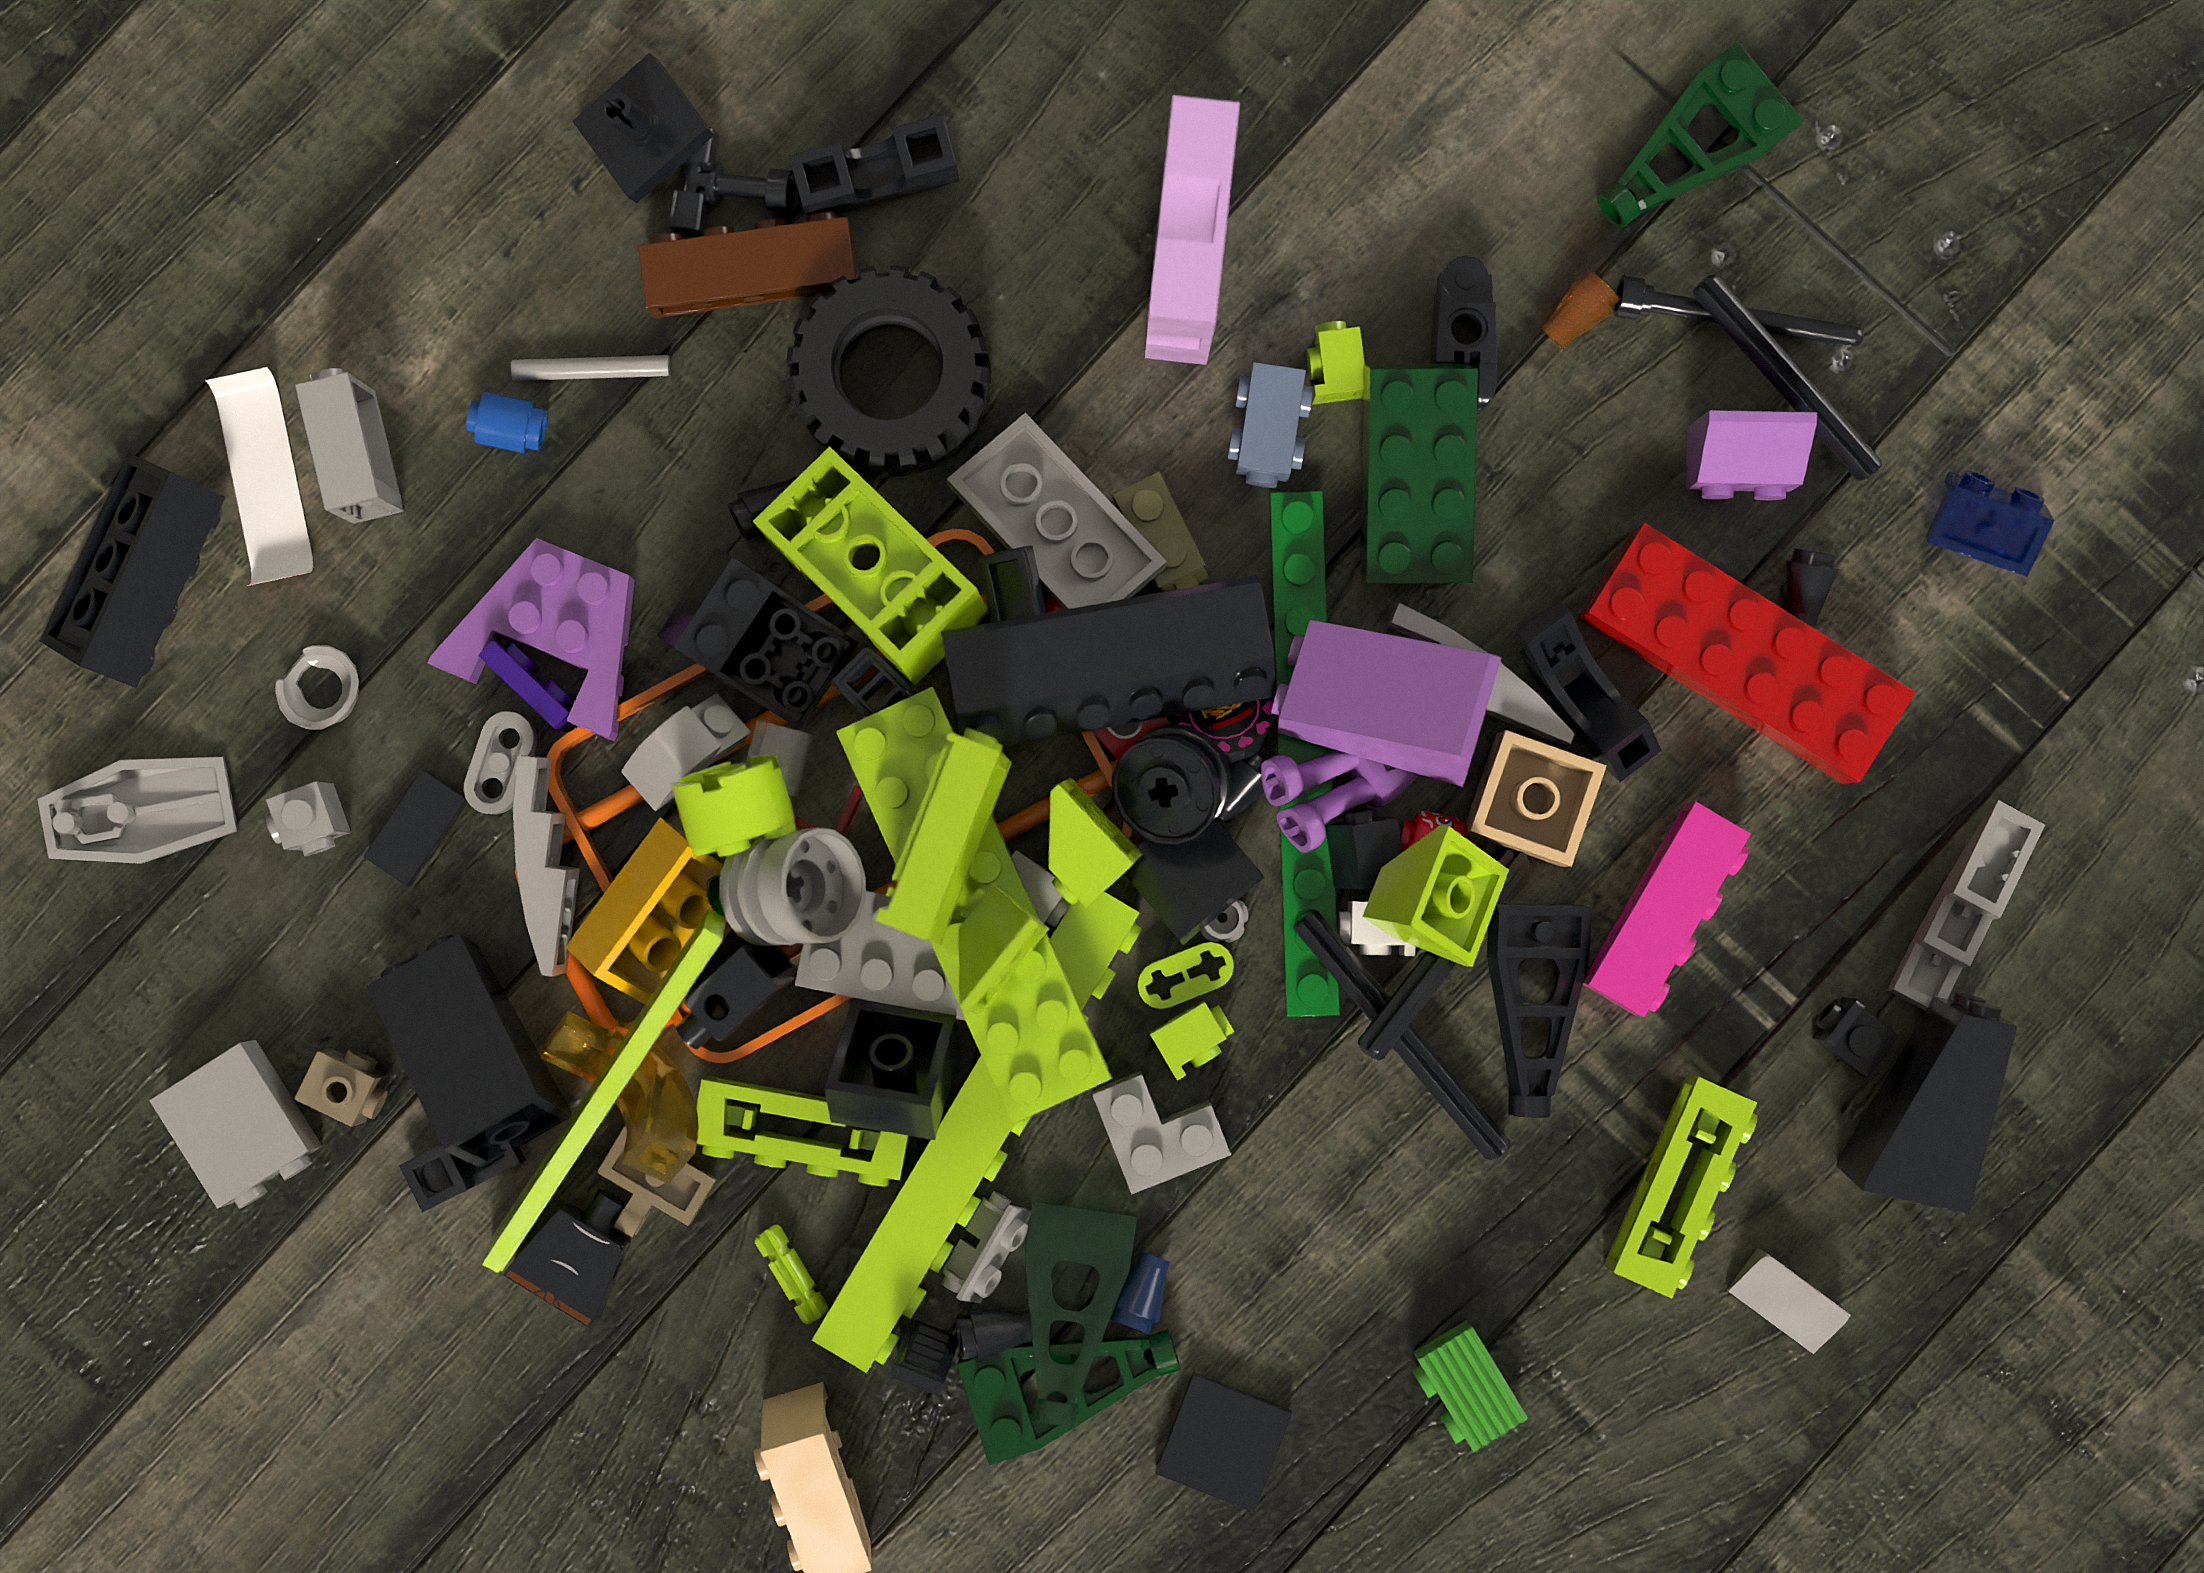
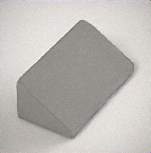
M1759 1248L1754 1251L1727 1289L1728 1292L1813 1354L1851 1316L1840 1306Z

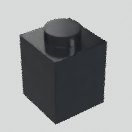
M1363 808L1344 812L1345 821L1325 825L1333 885L1337 888L1361 890L1374 887L1381 868L1402 853L1398 817L1376 816L1375 808Z

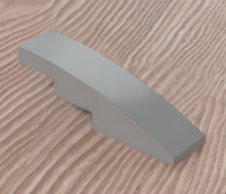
M1401 603L1394 607L1386 625L1387 628L1415 640L1487 653L1451 628ZM1500 662L1485 714L1560 746L1571 744L1575 735L1573 731L1538 693Z
M517 755L513 801L516 871L525 922L541 974L553 977L567 973L569 951L565 946L570 941L572 935L580 868L559 866L566 813L545 811L552 758Z
M1999 800L1994 801L1934 899L1887 991L1925 1011L1934 996L1948 999L1962 968L1971 966L1992 920L2001 918L2045 824Z

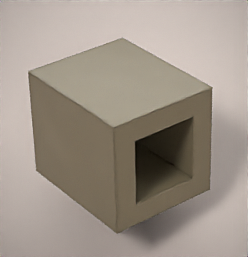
M333 1048L317 1051L294 1100L353 1127L365 1123L367 1118L373 1120L378 1115L388 1095V1091L382 1089L388 1075L375 1069L377 1061L374 1058L359 1051L348 1049L346 1054Z

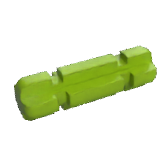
M773 1225L755 1237V1244L763 1258L769 1257L771 1262L768 1266L789 1301L795 1300L797 1305H795L794 1309L804 1324L813 1323L827 1313L828 1304L820 1291L815 1293L812 1287L815 1283L794 1248L789 1250L786 1245L789 1240L781 1226Z

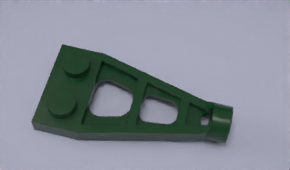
M1737 41L1695 76L1620 179L1612 183L1597 196L1598 204L1605 216L1615 226L1624 228L1640 214L1760 159L1798 128L1804 120ZM1707 104H1714L1738 133L1737 140L1733 144L1712 153L1703 152L1688 134L1690 122L1698 111ZM1673 142L1692 165V168L1672 182L1662 183L1649 165L1651 160L1666 144Z
M1169 1329L1148 1336L1023 1343L978 1363L976 1358L961 1359L957 1362L989 1465L1039 1450L1152 1379L1181 1370ZM1148 1348H1151L1155 1360L1154 1365L1149 1364L1144 1358V1352ZM1104 1355L1114 1357L1117 1360L1121 1373L1119 1380L1097 1392H1085L1076 1368L1077 1363L1083 1359ZM1056 1368L1066 1375L1070 1387V1396L1063 1405L1047 1415L1036 1416L1029 1411L1020 1378L1029 1369Z

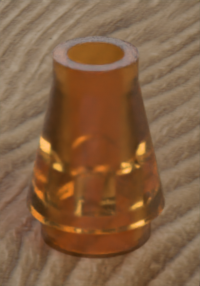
M1589 271L1582 279L1576 277L1550 319L1541 329L1561 349H1564L1570 342L1614 314L1612 307L1620 299L1599 276Z

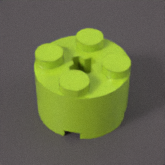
M770 753L747 757L749 768L746 767L745 763L731 765L730 761L685 775L678 779L679 783L671 784L687 842L694 856L717 851L718 856L736 854L751 847L749 838L764 834L765 839H774L791 834L797 830L794 822V812L777 754Z

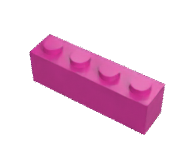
M1698 802L1684 803L1587 969L1583 985L1633 1015L1644 1017L1648 1010L1655 1012L1668 994L1670 985L1665 983L1674 965L1676 964L1681 967L1687 961L1696 945V939L1691 936L1701 919L1708 921L1719 907L1723 894L1718 892L1727 874L1734 876L1744 864L1749 854V849L1744 845L1751 834Z

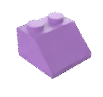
M1708 411L1686 428V490H1702L1701 498L1730 499L1734 497V491H1754V499L1756 500L1785 499L1786 492H1790L1803 485L1817 424V412Z

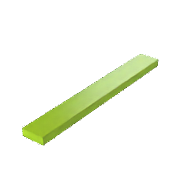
M710 908L707 910L490 1239L482 1265L497 1273L500 1270L503 1271L722 941L726 925L725 917Z

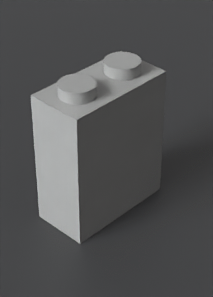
M256 1040L241 1042L149 1100L217 1209L234 1202L239 1209L249 1205L268 1192L263 1185L265 1182L279 1173L284 1180H287L312 1164L308 1155L322 1147L319 1139Z

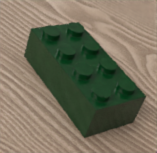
M1470 364L1364 365L1360 575L1366 583H1473L1478 368Z

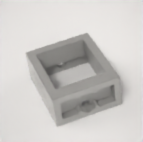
M330 368L314 372L310 375L311 381L296 384L295 387L325 510L353 524L404 512L376 392L350 373H343L340 368Z

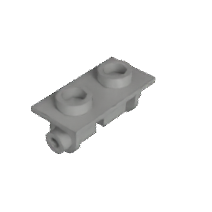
M996 1191L992 1192L989 1199L983 1197L966 1228L968 1232L979 1238L980 1242L975 1247L963 1239L959 1240L941 1271L945 1275L941 1284L947 1289L958 1293L956 1298L962 1301L981 1303L983 1298L990 1296L1001 1280L1002 1272L1000 1268L1008 1254L1016 1250L1026 1237L1028 1231L1026 1223L1032 1214L1031 1210L1010 1205L1012 1201Z

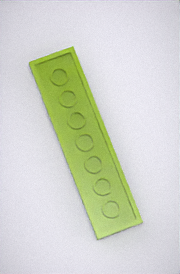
M933 686L836 731L896 866L943 747H952V744L946 740L948 732L956 734L940 697ZM993 814L990 817L942 943L939 944L930 940L958 1004V928L966 919L960 912L973 894L980 888L987 893L994 885L1040 920ZM1047 933L981 1014L967 1013L960 1007L1012 1124L1113 1079Z

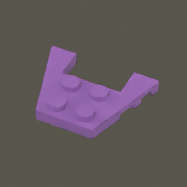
M536 538L430 656L428 663L435 668L476 684L485 665V662L478 655L492 640L496 641L497 637L501 635L587 670L588 673L567 717V721L615 742L619 728V722L616 720L618 698L622 696L624 677L621 675L624 646H628L635 580L625 573Z

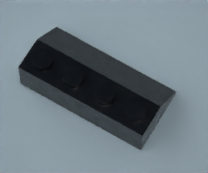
M128 452L39 642L80 667L137 688L141 677L150 671L154 663L155 647L163 630L171 625L177 614V600L186 581H189L195 575L199 567V553L208 534L217 528L221 520V506L226 497Z

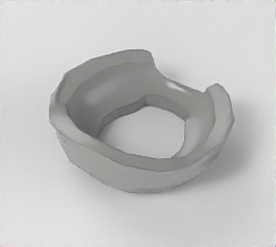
M312 645L302 650L303 654L282 678L276 679L275 694L279 708L289 722L305 729L323 730L331 725L340 723L351 714L358 700L359 680L356 666L345 652L329 645ZM311 666L330 669L339 676L342 683V694L338 702L332 707L317 709L311 706L306 701L302 689L298 686L302 674Z

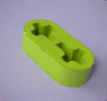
M1204 942L1154 961L1144 967L1139 974L1137 983L1139 994L1143 1001L1151 1007L1164 1009L1175 1006L1226 984L1233 973V958L1229 951L1219 943ZM1209 950L1213 957H1223L1225 965L1218 968L1219 977L1217 979L1210 980L1207 974H1200L1189 978L1187 969L1197 966L1202 962L1200 955L1202 952ZM1156 970H1161L1165 977L1179 972L1183 975L1184 981L1174 984L1169 988L1171 996L1167 999L1161 1000L1158 993L1148 994L1146 990V985L1153 982L1151 973Z

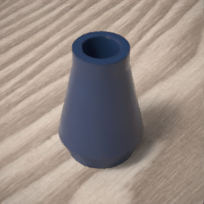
M1141 1251L1136 1264L1110 1303V1306L1114 1307L1110 1320L1150 1335L1153 1324H1159L1166 1273L1170 1262Z

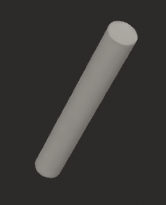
M669 355L512 360L511 375L513 381L670 376L671 361Z

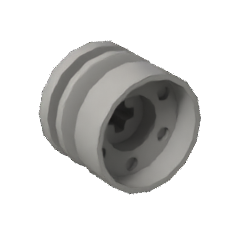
M799 829L791 834L774 839H765L764 834L749 838L751 846L749 849L726 856L720 873L719 892L725 919L737 936L752 945L779 946L793 945L795 943L833 942L846 936L860 918L866 897V877L862 862L850 841L833 829Z

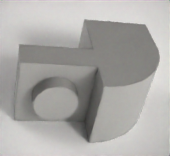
M716 693L692 709L685 706L666 720L641 743L621 772L656 812L675 799L671 787L672 783H679V778L707 768V766L744 743L751 731Z

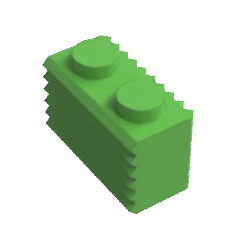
M1467 1320L1413 1352L1420 1366L1413 1369L1412 1372L1427 1397L1430 1398L1438 1393L1448 1411L1439 1417L1456 1444L1465 1439L1473 1452L1477 1451L1482 1446L1489 1444L1492 1440L1497 1439L1500 1435L1507 1433L1510 1429L1515 1428L1518 1424L1528 1419L1474 1328Z

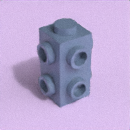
M1253 362L1250 377L1240 376L1235 407L1245 408L1242 429L1232 427L1228 459L1237 460L1235 474L1246 476L1247 484L1257 487L1276 488L1278 481H1288L1291 468L1301 470L1305 438L1296 437L1299 417H1309L1313 386L1304 385L1306 370Z

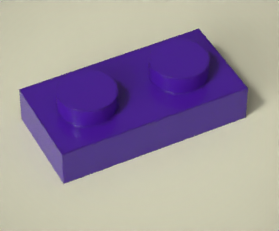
M492 640L478 655L554 729L565 731L571 725L567 721V717L571 711L569 705L574 701L573 697L552 678L544 684L531 671L536 662L517 644L512 642L507 648L505 645Z

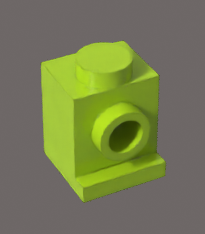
M1332 321L1316 325L1314 348H1307V366L1310 380L1319 379V385H1314L1311 404L1363 398V368L1365 361L1360 327L1346 328V322Z
M1202 1000L1149 1033L1175 1078L1179 1080L1186 1076L1182 1065L1191 1061L1194 1068H1197L1218 1056L1222 1051L1217 1044L1226 1040V1037L1234 1033V1030L1219 1005L1209 1010L1205 1001Z

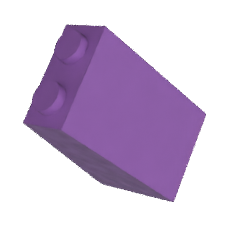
M1310 620L1305 636L1295 634L1287 660V665L1295 667L1289 685L1279 684L1271 713L1279 715L1278 733L1463 787L1502 657Z

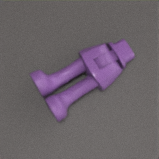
M1333 750L1300 764H1296L1291 757L1286 755L1274 756L1265 760L1261 767L1263 789L1266 798L1274 806L1284 805L1296 799L1305 791L1349 771L1352 781L1308 801L1294 804L1277 814V821L1284 835L1292 845L1304 853L1317 848L1323 843L1326 837L1325 823L1332 818L1363 803H1367L1372 807H1384L1412 784L1419 774L1338 750Z

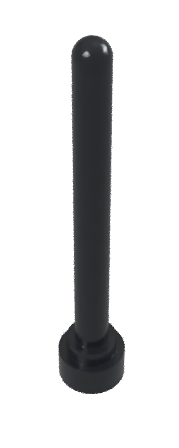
M1622 275L1614 300L1613 312L1615 317L1637 320L1639 315L1647 317L1650 312L1718 324L1696 298L1654 291V286L1646 284L1644 278ZM1746 307L1768 333L1848 347H1856L1864 339L1863 331L1856 326Z

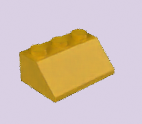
M660 817L565 948L592 975L646 1004L709 908L712 910L707 899V880L713 876L720 875L725 861L713 852L694 856L692 849L689 848L685 833ZM726 919L722 941L732 929Z

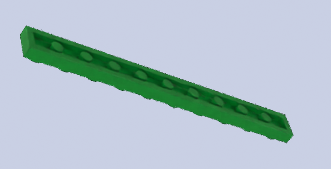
M1323 491L1270 493L1276 692L1280 683L1290 684L1295 667L1287 665V660L1295 634L1305 636L1310 620L1327 623ZM1277 715V756L1286 755L1291 757L1296 764H1300L1331 752V748L1278 733L1279 715ZM1332 779L1305 791L1296 799L1280 805L1279 812L1294 804L1308 801L1331 791ZM1333 818L1325 823V825L1333 824ZM1280 828L1285 1015L1287 1017L1340 1015L1339 983L1293 929L1295 921L1302 914L1312 909L1317 910L1337 933L1336 890L1333 885L1327 835L1320 846L1304 853L1291 844Z

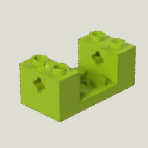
M828 447L753 520L771 546L806 580L810 578L867 634L878 651L914 686L944 658L942 631L976 626L989 613L978 589L831 447ZM870 545L880 549V559L873 568L858 570L853 567V556L859 548Z

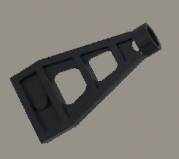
M1497 903L1488 925L1487 961L1510 1084L1508 1092L1509 1115L1529 1118L1550 1117L1551 1096H1554L1590 959L1592 906ZM1526 958H1551L1557 965L1558 973L1552 995L1543 1004H1529L1521 994L1518 967ZM1525 1017H1547L1549 1019L1550 1026L1545 1052L1541 1056H1527L1523 1051L1521 1023ZM1535 1084L1534 1091H1529V1086Z

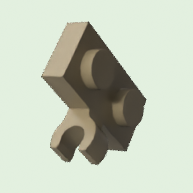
M624 1126L597 1171L598 1174L633 1194L614 1225L615 1228L631 1237L634 1234H638L653 1206L683 1224L691 1225L717 1181V1178L629 1126Z

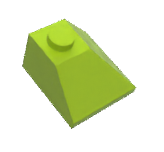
M1070 777L1059 783L1050 794L1049 869L1056 876L1052 880L1056 890L1072 905L1079 900L1087 908L1130 868L1143 853Z
M1440 825L1381 868L1362 917L1398 940L1461 965L1473 967L1509 869L1451 827Z
M994 885L987 893L981 888L978 889L960 912L966 919L958 928L959 1006L967 1013L981 1014L1050 929L1003 890Z

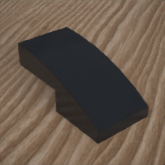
M483 1131L474 1137L478 1138L484 1135L485 1132ZM510 1140L500 1143L501 1149H509L504 1152L505 1156L482 1169L443 1151L439 1144L399 1165L423 1213L526 1161L520 1147L513 1148Z

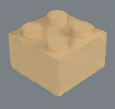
M1507 730L1499 732L1494 739L1466 820L1467 834L1523 852L1526 855L1560 867H1572L1606 765Z

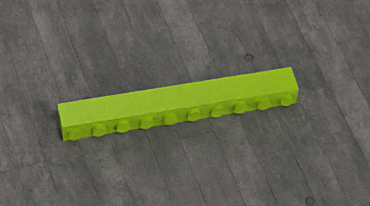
M1103 892L1087 908L1079 900L1074 905L1071 904L1050 938L1081 1010H1083L1091 995L1098 999L1102 998L1116 974L1115 971L1108 968L1118 949L1128 954L1143 929L1141 925L1135 922L1140 913L1106 892ZM982 1055L940 1123L935 1140H930L812 1339L815 1343L865 1373L868 1372L874 1360L884 1365L900 1338L891 1331L901 1315L909 1319L912 1318L927 1292L919 1287L928 1269L936 1273L940 1271L954 1245L945 1240L956 1223L964 1228L966 1227L981 1201L973 1195L980 1181L984 1177L992 1182L1008 1156L1007 1153L1000 1150L1010 1131L1020 1136L1031 1118L1030 1116L1012 1124Z

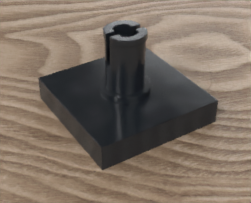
M648 53L572 121L625 195L635 203L644 198L714 136L711 129L661 62L651 53Z

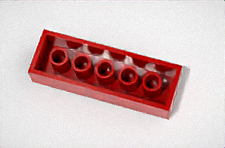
M1643 523L1631 532L1578 617L1579 620L1842 784L1861 782L1916 693L1646 523Z

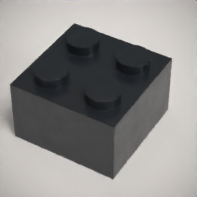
M852 999L824 1088L831 1123L935 1140L960 1052L956 1016Z

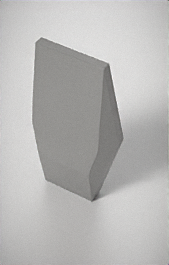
M225 757L119 760L37 799L49 859L142 864L238 831Z

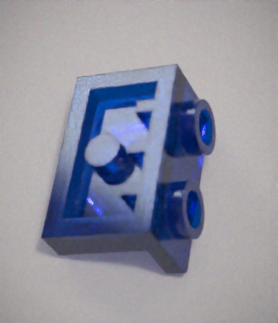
M1965 471L1963 476L1948 472L1944 480L1947 491L1926 534L1928 543L2028 577L2055 521L2048 507L2044 505L2045 499L2023 488H2015L2013 493L1994 487L1995 481L1974 471Z

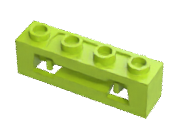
M1687 1073L1604 1263L1605 1267L1613 1273L1669 1298H1673L1677 1288L1683 1289L1686 1286L1694 1267V1260L1690 1259L1697 1240L1703 1241L1706 1239L1715 1220V1212L1711 1210L1718 1192H1725L1734 1178L1736 1163L1732 1162L1740 1142L1743 1144L1747 1143L1756 1127L1758 1117L1753 1111L1757 1102L1701 1077ZM1719 1122H1721L1720 1125H1719V1127H1718V1130H1717L1716 1134H1714L1715 1131H1716V1129H1717V1126H1718ZM1688 1135L1710 1143L1711 1146L1709 1150L1702 1148L1669 1224L1674 1229L1670 1236L1664 1231L1651 1226L1650 1223L1651 1220L1659 1223L1693 1143L1686 1141ZM1665 1245H1667V1247H1666V1249H1665V1251H1664V1254H1663V1256L1661 1257V1255H1662V1253H1663V1250H1664V1248H1665Z
M713 1076L701 1079L690 1143L703 1145L702 1153L705 1155L732 1159L735 1151L755 1154L754 1163L776 1168H785L787 1160L807 1164V1173L825 1177H837L838 1170L859 1173V1182L882 1187H889L891 1179L900 1180L904 1175L910 1136L855 1127V1129H852L849 1148L874 1151L873 1156L846 1152V1145L764 1130H761L756 1135L730 1131L731 1125L751 1130V1127H755L758 1112L756 1107L732 1105V1099L761 1104L760 1112L842 1127H846V1125L831 1123L827 1100L824 1096Z

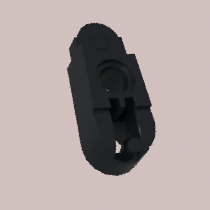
M1461 256L1450 261L1443 273H1440L1437 277L1430 364H1470L1478 368V415L1495 395L1498 382L1496 302H1493L1492 274H1488V270L1483 262L1475 257ZM1457 322H1465L1471 325L1476 332V342L1466 345L1456 341L1452 336L1451 325Z

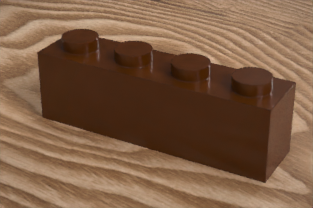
M820 212L807 216V222L786 225V221L782 219H769L755 223V229L739 232H734L733 227L718 226L705 229L702 237L682 239V235L676 233L656 235L651 238V244L638 245L646 308L654 318L814 297L817 293L827 295L833 290L831 282L845 275L847 281H853L858 278L852 230L848 218H838L835 212Z

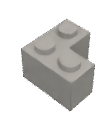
M1141 1071L1092 1090L1093 1098L1131 1194L1231 1155L1209 1100L1160 1119Z

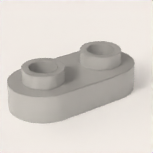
M505 711L493 715L484 724L464 781L466 800L475 810L485 814H501L513 807L516 756H533L538 741L536 728L527 717L515 712ZM515 729L519 733L520 741L516 747L509 749L505 746L503 737L508 730ZM497 778L501 781L503 790L500 796L491 798L487 794L486 787L490 780Z

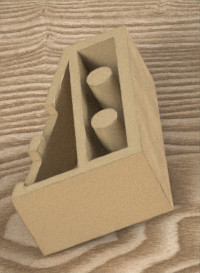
M820 1382L763 1400L761 1447L754 1449V1458L761 1480L770 1479L775 1494L771 1495V1505L778 1526L787 1524L792 1539L787 1540V1548L794 1570L799 1571L803 1569L804 1573H864L871 1571V1541L852 1478L848 1479L838 1452V1448L842 1447L838 1430L831 1431L825 1415V1405L828 1396L824 1383Z

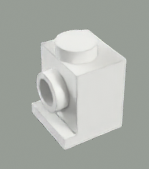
M1348 901L1347 912H1339L1338 936L1344 943L1360 944L1359 954L1391 955V945H1399V955L1415 956V946L1392 937L1362 917L1368 902Z

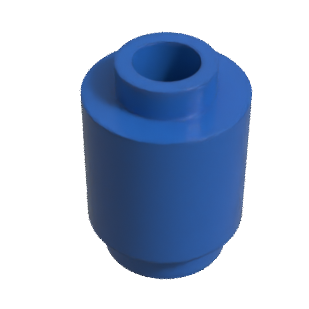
M484 392L480 401L472 400L470 404L466 430L474 432L476 444L524 454L527 453L528 449L540 451L545 438L548 411L536 408V403L532 401Z

